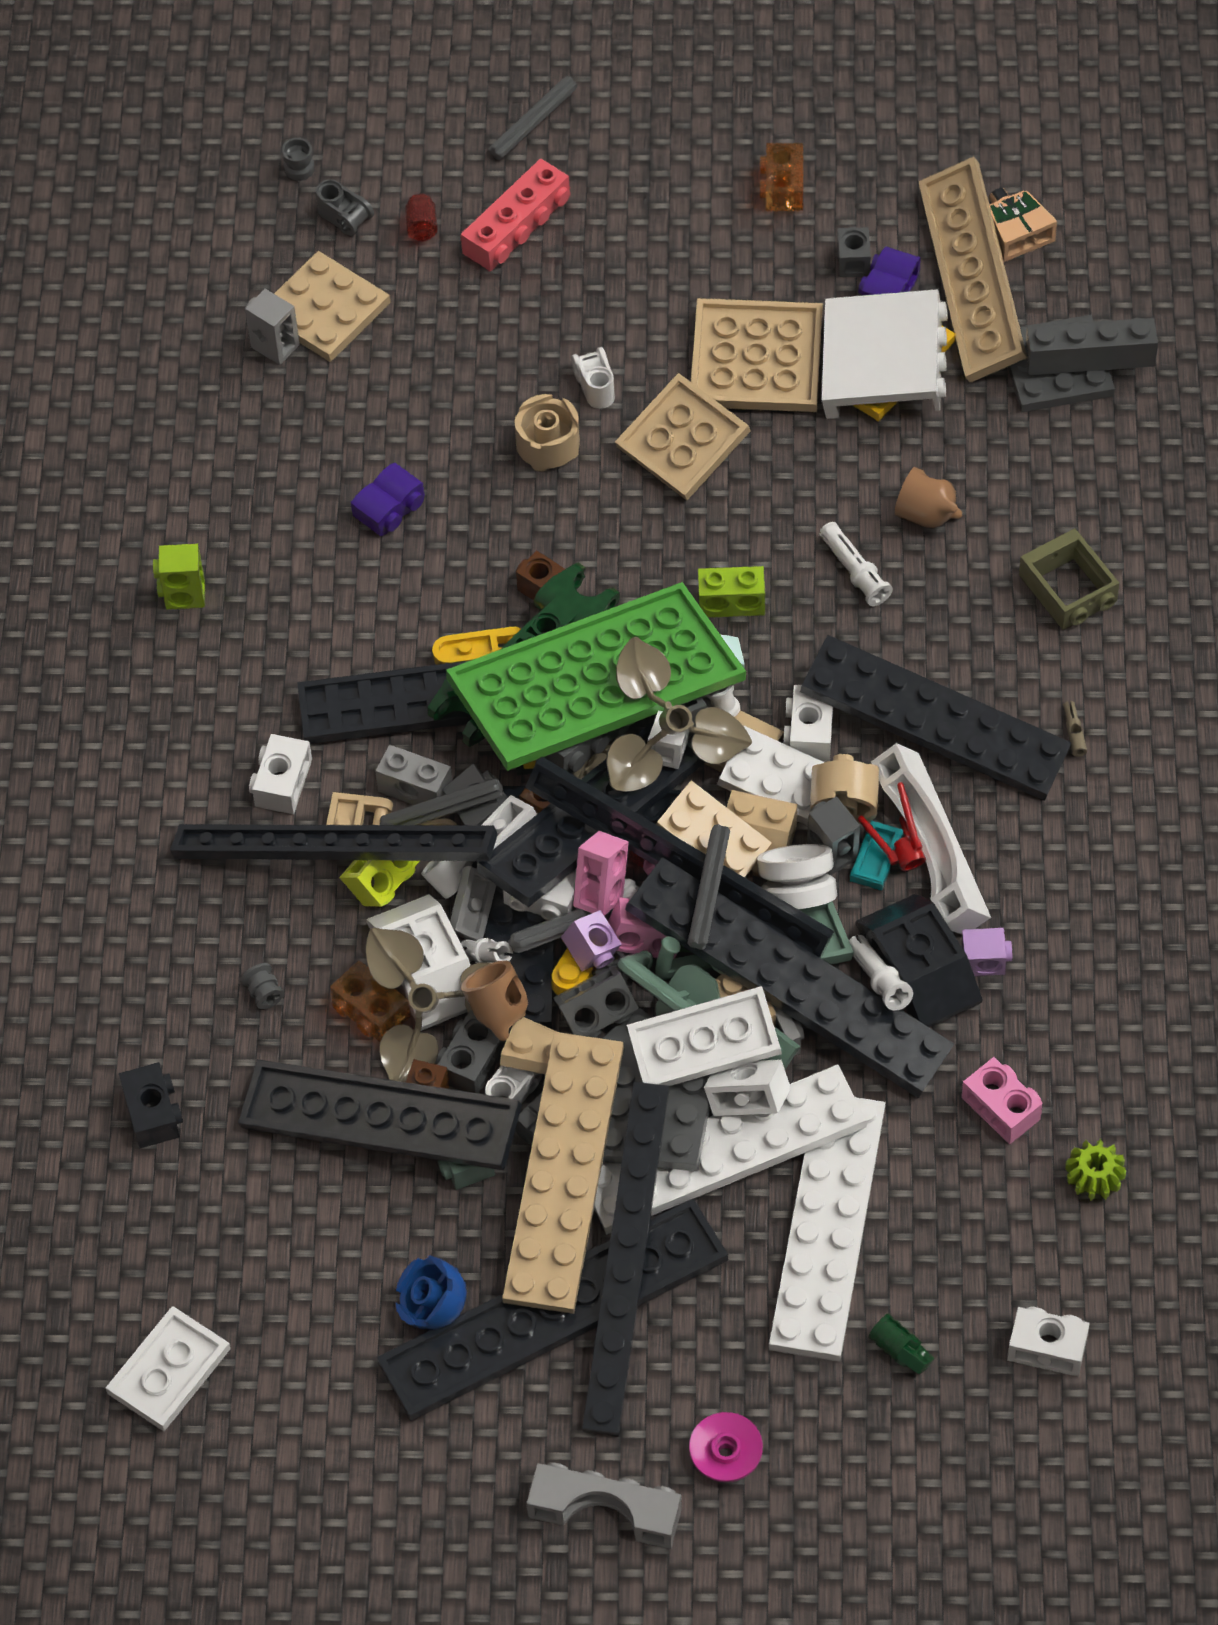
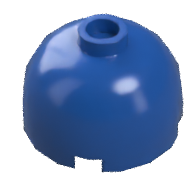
M428 1256L429 1258L424 1260L417 1258L407 1266L397 1283L396 1291L400 1292L401 1295L400 1304L396 1303V1310L400 1318L409 1325L421 1329L438 1330L452 1324L460 1315L466 1301V1283L458 1269L443 1259L435 1256Z

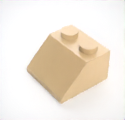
M735 790L731 791L726 808L772 842L766 851L791 846L797 827L798 804ZM756 863L751 869L753 876L761 877L758 872V864Z

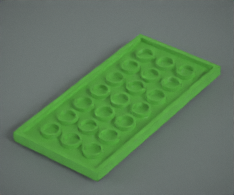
M681 582L446 670V679L508 771L657 714L658 711H664V708L650 700L647 694L638 699L628 698L617 684L616 665L623 647L633 637H638L643 642L655 647L667 658L671 667L669 683L663 690L653 693L662 700L671 702L672 706L684 704L746 680V670L684 583Z

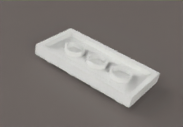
M762 986L627 1025L643 1083L672 1086L782 1054Z

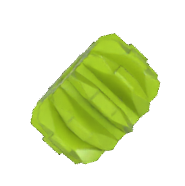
M1101 1138L1097 1141L1096 1146H1092L1085 1140L1082 1143V1149L1074 1147L1071 1151V1158L1066 1161L1065 1169L1068 1172V1185H1076L1075 1192L1077 1195L1085 1191L1088 1192L1090 1201L1095 1198L1097 1193L1106 1200L1109 1197L1110 1191H1119L1121 1187L1120 1181L1125 1179L1126 1170L1123 1167L1125 1159L1123 1155H1115L1116 1147L1114 1144L1104 1148Z

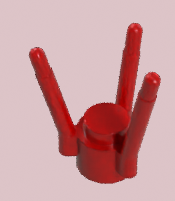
M899 782L897 787L905 818L901 816L899 821L904 837L894 843V850L888 846L864 816L860 815L858 821L884 851L891 865L898 863L902 871H909L921 866L926 861V857L922 851L923 846L918 838L904 784Z

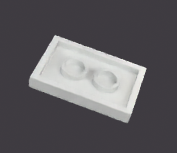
M744 726L752 739V744L727 761L717 785L730 791L735 790L798 804L797 821L808 826V817L811 811L812 766L824 762Z
M172 1306L107 1385V1394L162 1431H165L230 1351V1344Z

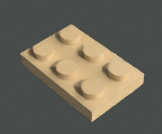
M691 780L656 825L704 854L707 852L712 827L716 824L727 826L730 829V836L724 865L741 876L746 877L757 863V857L764 853L772 842Z

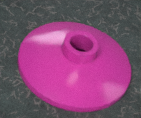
M721 1412L706 1417L695 1427L690 1438L689 1451L693 1464L704 1476L719 1482H733L745 1478L755 1470L762 1457L763 1442L759 1430L749 1419L736 1413ZM724 1448H728L733 1453L730 1456H722L719 1452Z

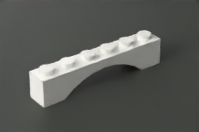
M896 743L871 761L873 765L879 767L880 784L905 818L897 787L899 782L904 784L918 838L923 846L922 851L926 857L931 879V901L935 904L951 931L962 934V930L976 929L991 918L919 753Z

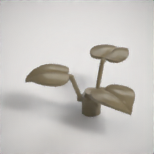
M638 637L631 638L620 652L616 665L617 684L628 698L638 699L647 694L650 700L664 708L659 717V725L662 730L650 739L647 744L638 735L628 734L620 736L610 745L606 764L609 783L614 790L622 792L639 790L657 779L662 770L663 759L658 752L651 748L667 734L676 735L687 729L690 733H694L691 739L692 750L700 760L709 764H719L728 761L752 744V739L744 726L725 710L715 707L702 709L697 712L693 723L692 714L687 707L683 705L672 706L671 702H666L654 695L653 692L661 691L668 685L671 677V667L662 652L643 642Z
M372 928L369 931L366 942V958L371 975L377 983L389 989L399 987L405 978L412 988L408 995V1001L411 1007L416 1010L415 1029L413 1030L407 1025H397L384 1034L380 1043V1057L389 1080L406 1082L414 1059L435 1064L439 1048L436 1038L428 1033H420L423 1013L434 1010L438 1005L439 999L465 996L462 991L437 992L430 985L417 984L411 974L417 972L422 967L424 961V951L418 939L400 930ZM483 962L469 966L461 975V983L469 975L491 963ZM465 998V1007L469 1012L472 1009Z

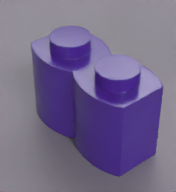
M884 247L880 255L875 254L870 266L871 272L868 277L863 276L861 279L858 294L864 296L910 292L920 273V257Z
M394 462L387 466L373 483L364 487L351 502L352 514L379 536H383L389 531L392 532L398 528L402 521V516L417 510L422 505L425 496L423 483Z

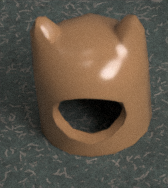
M913 467L907 475L895 506L896 516L927 528H936L946 523L950 518L960 519L962 517V511L956 504V490L952 483L945 479L937 480L930 478L922 469Z
M504 960L488 964L469 975L461 985V990L476 1019L485 1027L491 1029L500 1041L505 1042L509 1037V1028L525 1016L529 1003L526 991L511 962Z

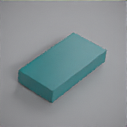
M872 820L870 822L888 846L894 850V843L903 837V829ZM866 832L851 871L850 882L882 891L892 865L887 855L868 832Z

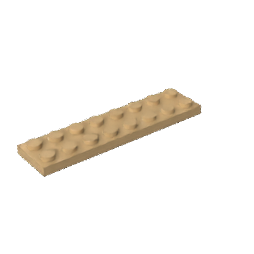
M971 157L919 181L964 374L970 383L1027 358L980 165L975 157Z
M554 1032L502 1297L503 1303L573 1314L575 1312L624 1050V1043L621 1041Z

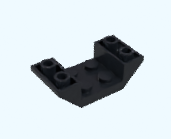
M915 893L855 921L858 930L867 939L873 949L880 948L889 965L895 967L899 972L900 980L907 982L912 988L913 997L906 1007L913 1018L927 1027H931L982 1003L983 999L969 959L932 901Z

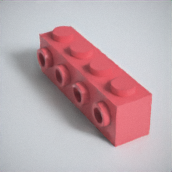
M540 158L461 233L462 254L490 272L499 263H504L519 244L525 243L530 234L539 225L541 226L546 223L550 214L568 201L570 197L569 176Z

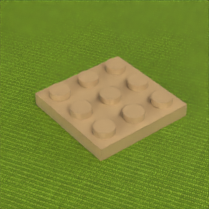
M317 251L274 293L295 307L299 343L329 362L391 303L389 294L320 251Z
M678 373L615 443L617 448L685 500H688L751 430L749 425Z

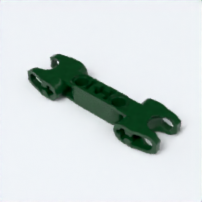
M580 563L573 564L554 575L541 587L533 601V605L541 611L501 649L543 634L542 632H549L614 608L619 603L620 592L610 588L597 596L586 597L579 594L577 589L585 578V567ZM445 679L428 706V716L434 721L440 720L455 711L469 714L447 679ZM471 718L462 732V742L469 747L485 739L473 718Z

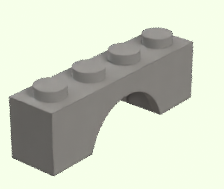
M537 1463L527 1500L528 1518L565 1525L570 1517L581 1509L590 1506H607L619 1511L628 1519L633 1528L636 1542L672 1549L682 1510L681 1494H677L673 1489L664 1486H656L655 1488L640 1486L638 1482L632 1479L621 1478L617 1481L604 1478L602 1474L595 1471L586 1470L583 1473L572 1471L559 1463H548L547 1465Z

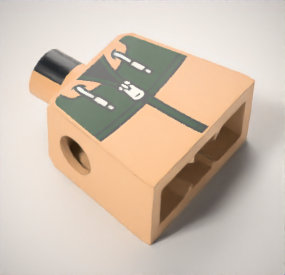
M998 188L990 194L989 200L992 204L989 206L1003 262L1055 241L1056 219L1029 192L1021 191L1009 196L1004 188Z

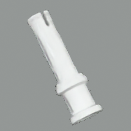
M829 522L824 525L820 530V537L850 573L851 583L863 591L866 595V602L870 606H878L890 597L893 588L888 582H883L877 574V567L862 558L836 522Z
M858 935L860 942L855 936L849 939L854 952L853 957L871 978V988L877 994L883 996V1003L891 1010L905 1008L913 997V990L910 985L900 980L899 972L895 967L887 966L863 935Z

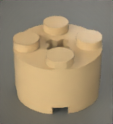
M549 394L537 395L522 403L514 421L516 448L521 458L536 471L560 467L575 459L579 453L580 436L579 418L574 405L564 398L562 400L554 399Z
M837 754L833 757V761L812 766L811 809L816 804L822 801L828 802L837 796L859 824H861L858 821L860 815L864 816L868 822L876 817L879 790L878 766L854 761L853 756L848 754Z

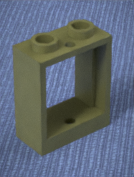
M1076 528L1020 557L1019 576L1062 630L1072 625L1083 623L1092 614L1100 610L1106 611L1117 602L1118 580ZM1074 559L1098 590L1066 606L1042 576Z

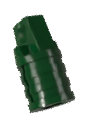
M889 1313L877 1322L868 1336L872 1342H875L879 1348H882L894 1361L903 1367L908 1366L917 1374L926 1371L934 1360V1357L921 1346L922 1342L917 1336L910 1333L906 1327H903Z

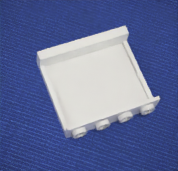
M938 289L825 299L822 404L827 419L839 418L840 406L933 399L935 410H940L941 397H946L945 378H941V372L946 371L947 364L945 352H941L942 346H947L946 328L942 327V321H947L946 302L940 301Z

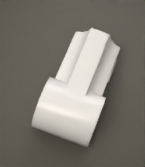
M430 861L421 874L447 899L458 891L463 867L472 866L475 861Z

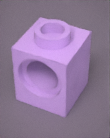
M601 910L573 921L561 936L581 971L594 966L596 969L607 966L614 960L613 954L622 945Z
M1004 928L962 930L961 947L969 959L974 976L1005 975L1006 962L1012 961L1011 941H1005Z

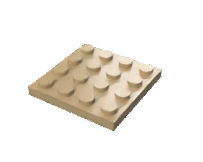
M697 298L691 383L725 408L817 412L823 303Z

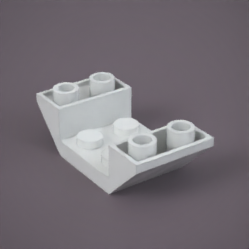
M430 894L366 919L370 929L400 930L418 939L424 951V961L422 967L417 972L411 974L417 984L430 985L437 992L462 991L461 975L471 965L443 907ZM405 978L402 985L405 989L407 1005L416 1021V1010L411 1007L408 1001V995L412 988ZM465 997L439 999L438 1005L434 1010L423 1013L421 1031L468 1012L465 1007Z

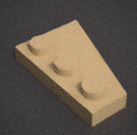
M525 1017L519 1019L512 1026L509 1037L506 1040L501 1053L500 1066L546 1075L553 1035L557 1031Z

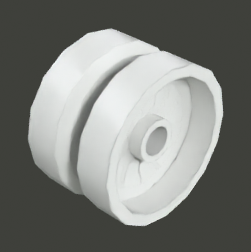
M820 844L791 845L768 850L757 857L759 875L768 880L761 888L797 909H804L823 905L836 899V879L826 874L834 866L832 849L829 846Z

